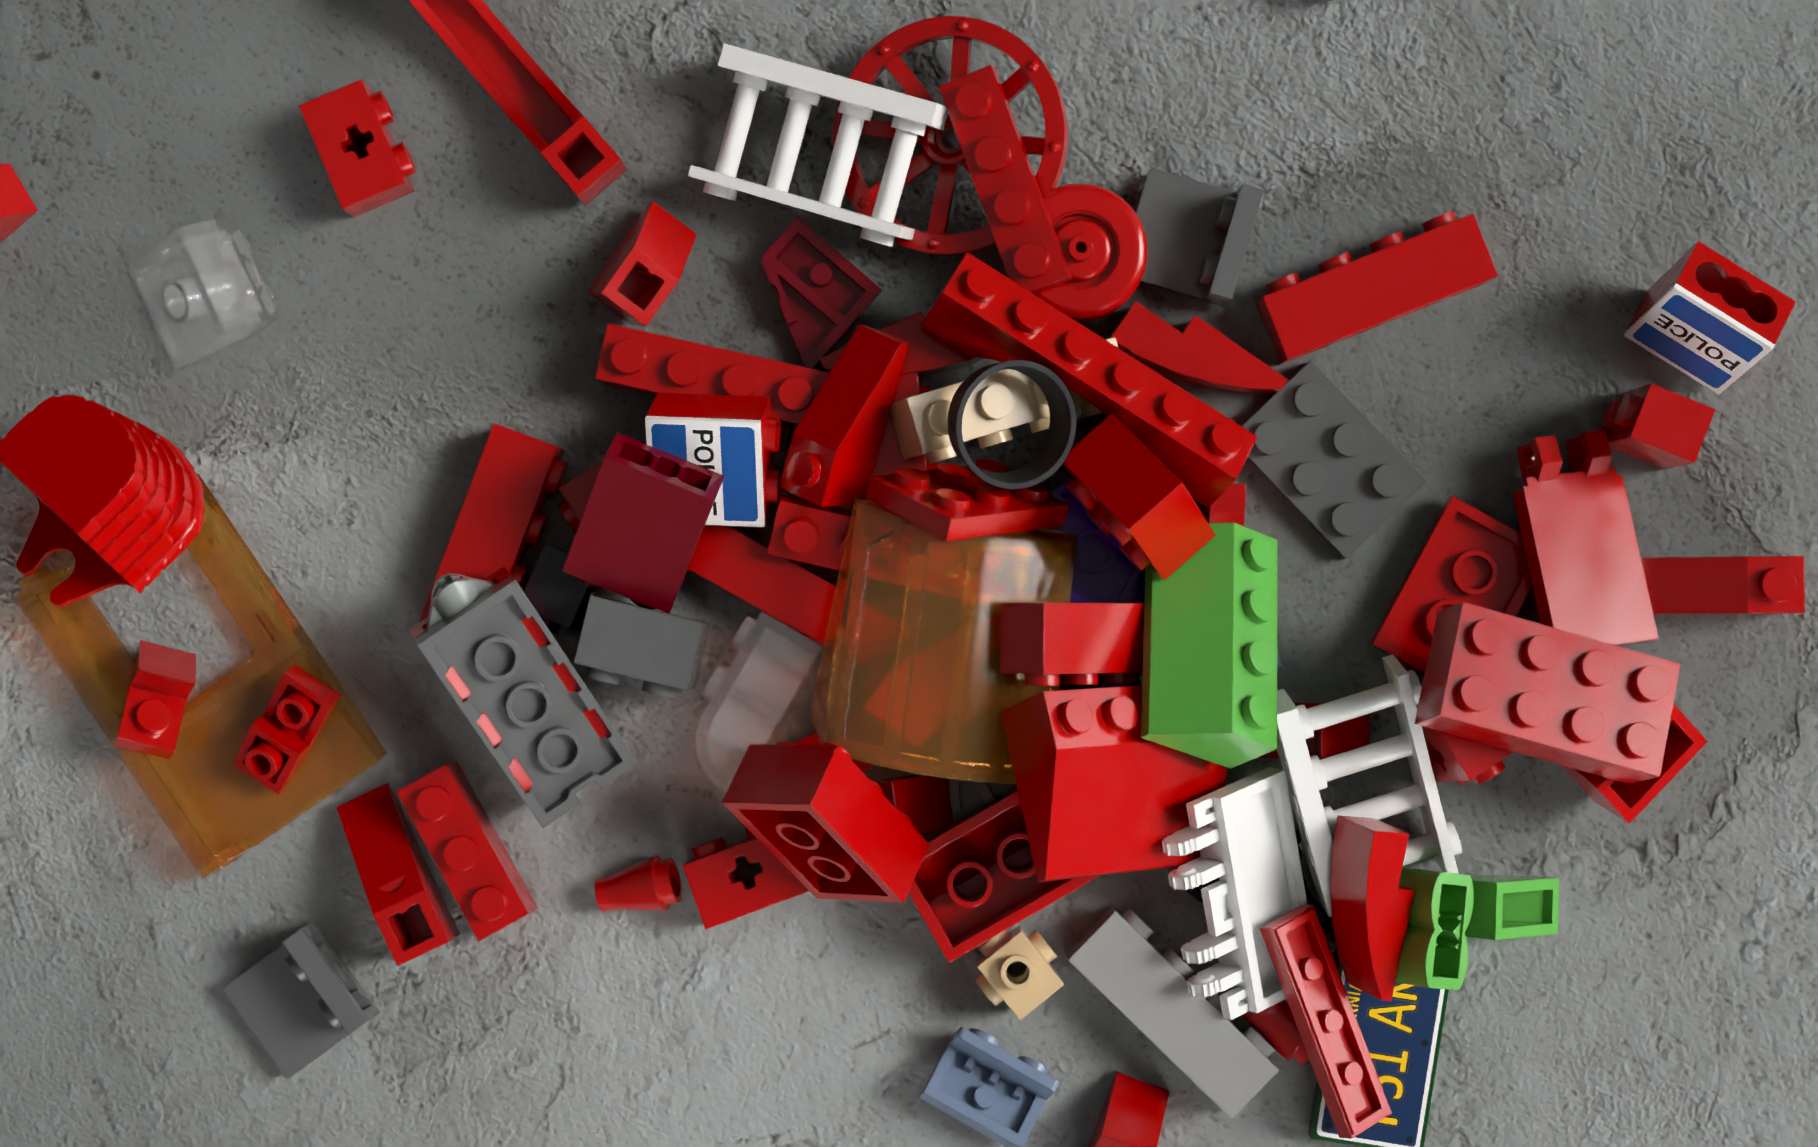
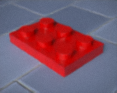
M979 459L975 463L980 469L989 472L1003 473L1009 471L1008 466L994 460ZM948 463L938 464L935 470L921 471L903 467L896 469L895 474L870 476L866 498L944 541L1064 526L1069 509V504L1048 494L1049 488L1042 483L1022 489L1001 488L984 481L967 466L961 467Z
M1454 496L1448 497L1369 645L1388 655L1393 654L1400 662L1425 674L1438 612L1461 602H1466L1516 617L1533 586L1522 534Z

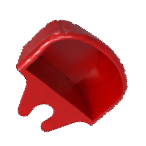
M76 395L52 396L38 404L4 438L0 439V462L36 496L39 503L38 516L16 563L17 570L23 575H32L38 570L44 560L54 552L64 550L74 555L75 567L72 574L54 587L50 593V601L56 607H65L115 585L130 586L141 594L144 588L149 586L160 575L161 571L165 570L182 554L194 538L200 534L205 513L204 490L199 476L183 452L169 439L161 436L154 430L93 400H86L84 397Z

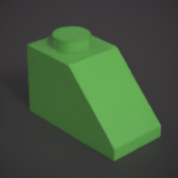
M1470 875L1474 890V904L1472 916L1465 931L1466 937L1503 940L1558 934L1559 878Z

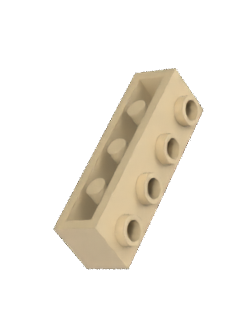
M1115 337L1107 339L1108 342L1118 347ZM1004 369L990 374L977 385L966 403L962 418L963 442L977 438L980 449L1012 440L1010 428L1029 423L1032 433L1049 429L1050 412L1043 391L1029 376L1016 370ZM962 382L912 396L891 405L890 415L904 460L925 454L929 465L957 456L949 439L947 418L952 398ZM1068 389L1075 409L1080 408L1083 418L1102 413L1100 409Z

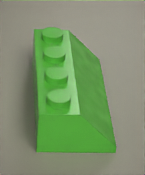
M1209 523L1216 536L1165 581L1149 565L1145 568L1141 738L1231 769L1277 749V540L1237 523Z

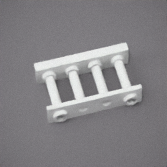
M724 43L718 66L734 71L733 82L737 83L738 86L715 170L690 166L688 176L706 181L703 192L735 201L738 191L848 222L862 227L860 238L893 247L895 236L912 240L915 229L893 222L918 135L924 136L926 126L943 130L948 115L947 108L935 102ZM770 81L787 86L785 97L790 98L768 182L764 186L737 178L736 175L759 91H766L767 83ZM820 96L840 101L838 112L843 113L821 195L819 201L789 193L788 190L812 105L818 106ZM873 111L894 116L891 127L895 128L896 131L872 216H868L840 207L864 121H871Z
M1393 654L1382 658L1388 684L1308 709L1305 708L1304 704L1295 706L1284 689L1277 690V753L1281 767L1286 772L1290 801L1315 893L1329 918L1332 917L1330 895L1332 840H1334L1338 815L1380 820L1420 807L1427 835L1408 840L1403 866L1433 857L1443 872L1458 873L1454 856L1462 854L1460 839L1454 824L1451 821H1445L1422 726L1414 724L1417 713L1416 705L1419 704L1422 687L1415 671H1406ZM1388 707H1395L1401 735L1319 760L1317 755L1310 757L1306 739L1314 737L1313 731ZM1404 757L1408 758L1414 785L1333 810L1330 805L1323 807L1319 790L1327 788L1328 781Z

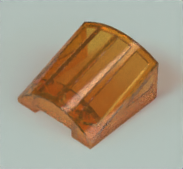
M855 498L810 707V718L821 742H830L843 747L851 754L852 759L895 770L963 781L1016 783L1001 710L1043 691H1058L1060 689L1061 674H1059V685L1032 686L1024 685V674L1000 673L1001 602L1070 603L1077 536L1072 533L1036 529L944 541L872 501Z

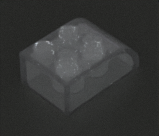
M761 612L757 620L748 616L745 618L730 645L739 652L729 669L723 665L716 668L701 695L710 700L705 708L697 727V756L707 777L725 792H727L749 744L770 743L825 648V645L766 612Z

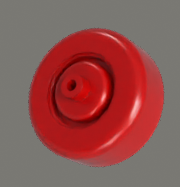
M1084 183L1067 184L1053 188L1044 199L1073 280L1038 293L1036 296L1078 323L1099 320L1122 307L1132 296L1143 277L1148 253L1143 225L1132 207L1120 196L1106 188Z

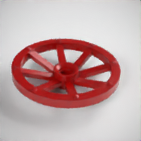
M964 16L932 17L916 21L890 33L873 46L855 66L848 77L849 79L873 85L878 76L887 68L908 95L937 103L900 57L901 55L926 43L953 39L950 81L969 74L972 41L989 45L1005 53L1020 66L1018 70L1002 83L1008 104L1027 86L1033 83L1042 105L1045 120V138L1021 136L1027 155L1042 156L1035 177L1043 199L1047 197L1053 188H1056L1064 167L1068 144V124L1065 105L1059 87L1045 63L1027 44L1006 29L987 21ZM840 101L837 103L833 121V148L843 113L838 112ZM949 114L947 115L943 130L926 126L924 136L918 135L916 144H923L925 150L911 159L904 187H906L940 163L928 231L923 232L915 229L912 240L895 236L894 242L922 253L955 256L965 255L967 252L970 254L980 252L997 245L989 224L968 232L946 234L959 167H964L971 177L960 145L954 149H949L947 146L948 136L955 131ZM865 120L861 136L893 140L896 129L891 127L892 122ZM856 151L845 193L858 213L872 216L881 181L868 189L859 167ZM894 219L893 223L909 227L907 225H904L897 219Z

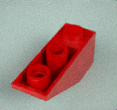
M389 783L336 807L372 914L397 967L459 936L460 932Z

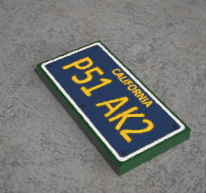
M1337 952L1336 967L1392 1113L1352 1139L1339 1138L1317 1081L1308 1136L1311 1139L1359 1147H1424L1449 990L1395 982L1392 1001H1382L1346 982Z

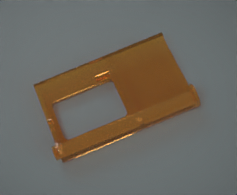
M197 474L204 490V522L200 534L194 538L187 549L253 645L254 653L250 660L186 703L175 752L171 759L114 746L134 660L91 596L65 607H56L50 601L49 597L52 589L72 574L75 560L62 569L51 572L48 566L38 568L34 574L26 575L18 582L22 590L15 596L14 600L204 880L249 852L385 758L388 753L200 474ZM257 615L259 616V618L261 619V621L263 622V624L265 625V627L267 628L275 642L272 640V638L270 637V635L268 634L260 620L257 618ZM296 664L340 693L341 697L302 764L284 791L278 795L232 765L251 725L263 715L284 672Z

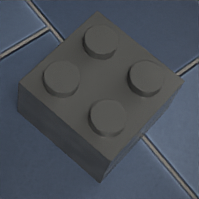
M590 596L574 663L588 666L586 677L619 685V683L625 684L626 678L629 676L644 680L641 691L669 698L680 697L681 689L687 691L696 688L711 623L671 613L668 614L655 609L650 610L606 597Z

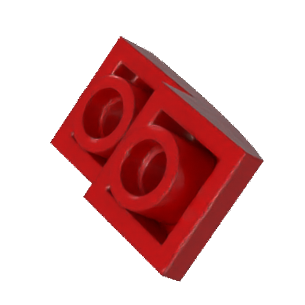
M296 664L292 665L284 672L263 715L251 725L232 765L276 794H281L312 748L341 694Z

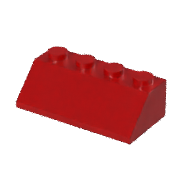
M1018 790L928 841L930 845L910 888L909 895L948 963L1099 876L1038 882Z

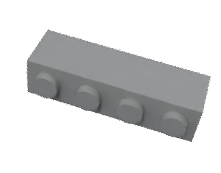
M1111 906L1065 953L1068 961L1222 1111L1233 1119L1279 1071L1268 1058L1275 1049L1253 1027L1250 1026L1243 1034L1230 1020L1224 1019L1218 993L1205 998L1193 997L1188 992L1187 978L1194 970L1171 948L1162 955L1146 939L1154 931L1130 908L1121 915Z

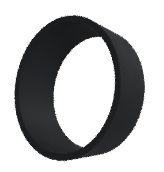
M1007 361L982 367L969 375L961 383L950 403L947 418L948 435L958 458L981 479L1001 488L1022 489L1044 481L1063 464L1073 445L1076 432V412L1067 387L1051 370L1030 361ZM1000 369H1012L1029 376L1043 391L1050 412L1049 431L1041 450L1029 463L1009 472H989L977 467L966 451L962 436L963 413L971 393L982 380Z

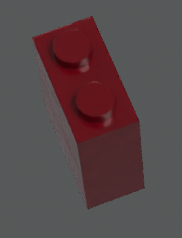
M616 433L603 459L562 572L575 576L586 586L605 588L630 598L639 607L650 610L658 609L670 614L721 487L724 475Z

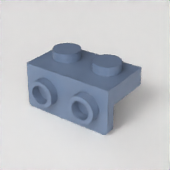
M960 1027L945 1045L919 1098L1004 1147H1024L1046 1100L1055 1093L1059 1082L1048 1076L1047 1068L1038 1061L1025 1056L1016 1058L999 1048V1042L992 1035L979 1029L971 1028L967 1030Z

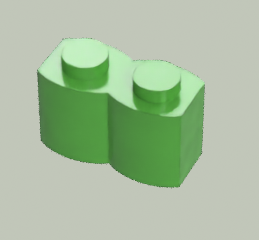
M1402 867L1399 884L1415 890L1396 982L1426 988L1459 990L1464 981L1468 964V944L1465 931L1469 925L1474 904L1471 876Z

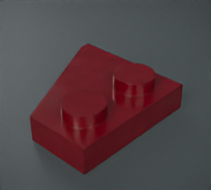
M797 216L760 258L806 368L816 369L820 364L819 358L829 354L882 293L881 288Z

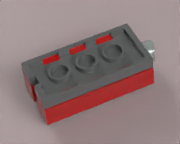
M504 566L484 580L455 573H448L439 577L432 589L428 617L407 631L542 828H545L581 802L575 793L594 781L599 789H602L638 764L515 578Z

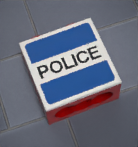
M1697 241L1647 290L1624 336L1719 395L1774 348L1796 301L1700 241Z
M657 393L645 417L647 445L724 475L705 525L764 527L772 505L779 504L780 495L783 490L779 487L782 471L773 470L772 452L779 451L781 424L779 418H771L770 397Z

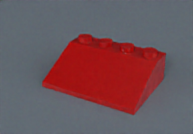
M1142 686L1043 691L1001 710L1038 882L1179 867L1201 857L1200 850L1193 851V853L1184 856H1168V854L1164 853L1162 840L1167 835H1172V833L1190 826L1186 803L1225 787L1227 767L1141 738Z

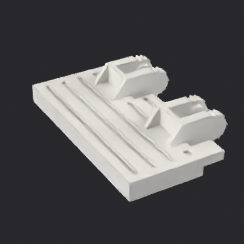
M1273 767L1263 769L1186 803L1190 826L1172 833V835H1167L1162 840L1164 853L1168 854V856H1184L1193 853V851L1200 850L1201 857L1183 864L1177 869H1173V871H1169V884L1174 890L1193 889L1219 878V881L1201 889L1208 932L1191 940V942H1186L1185 945H1182L1181 952L1182 958L1187 964H1201L1212 961L1214 958L1219 959V963L1188 978V992L1193 997L1205 998L1238 984V987L1219 996L1223 1018L1233 1020L1249 1011L1259 1013L1286 999L1259 928L1300 905H1307L1286 772L1283 769Z

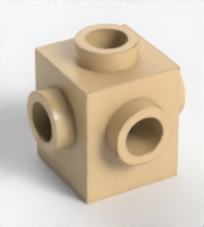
M1019 925L1010 933L1008 930H1005L978 947L983 955L976 960V965L982 974L975 979L976 983L995 1006L1004 1000L1019 1020L1023 1019L1064 986L1061 976L1050 964L1058 956L1037 930L1028 936ZM1019 961L1026 964L1024 970L1019 974H1010L1006 971L1007 967L1013 962Z

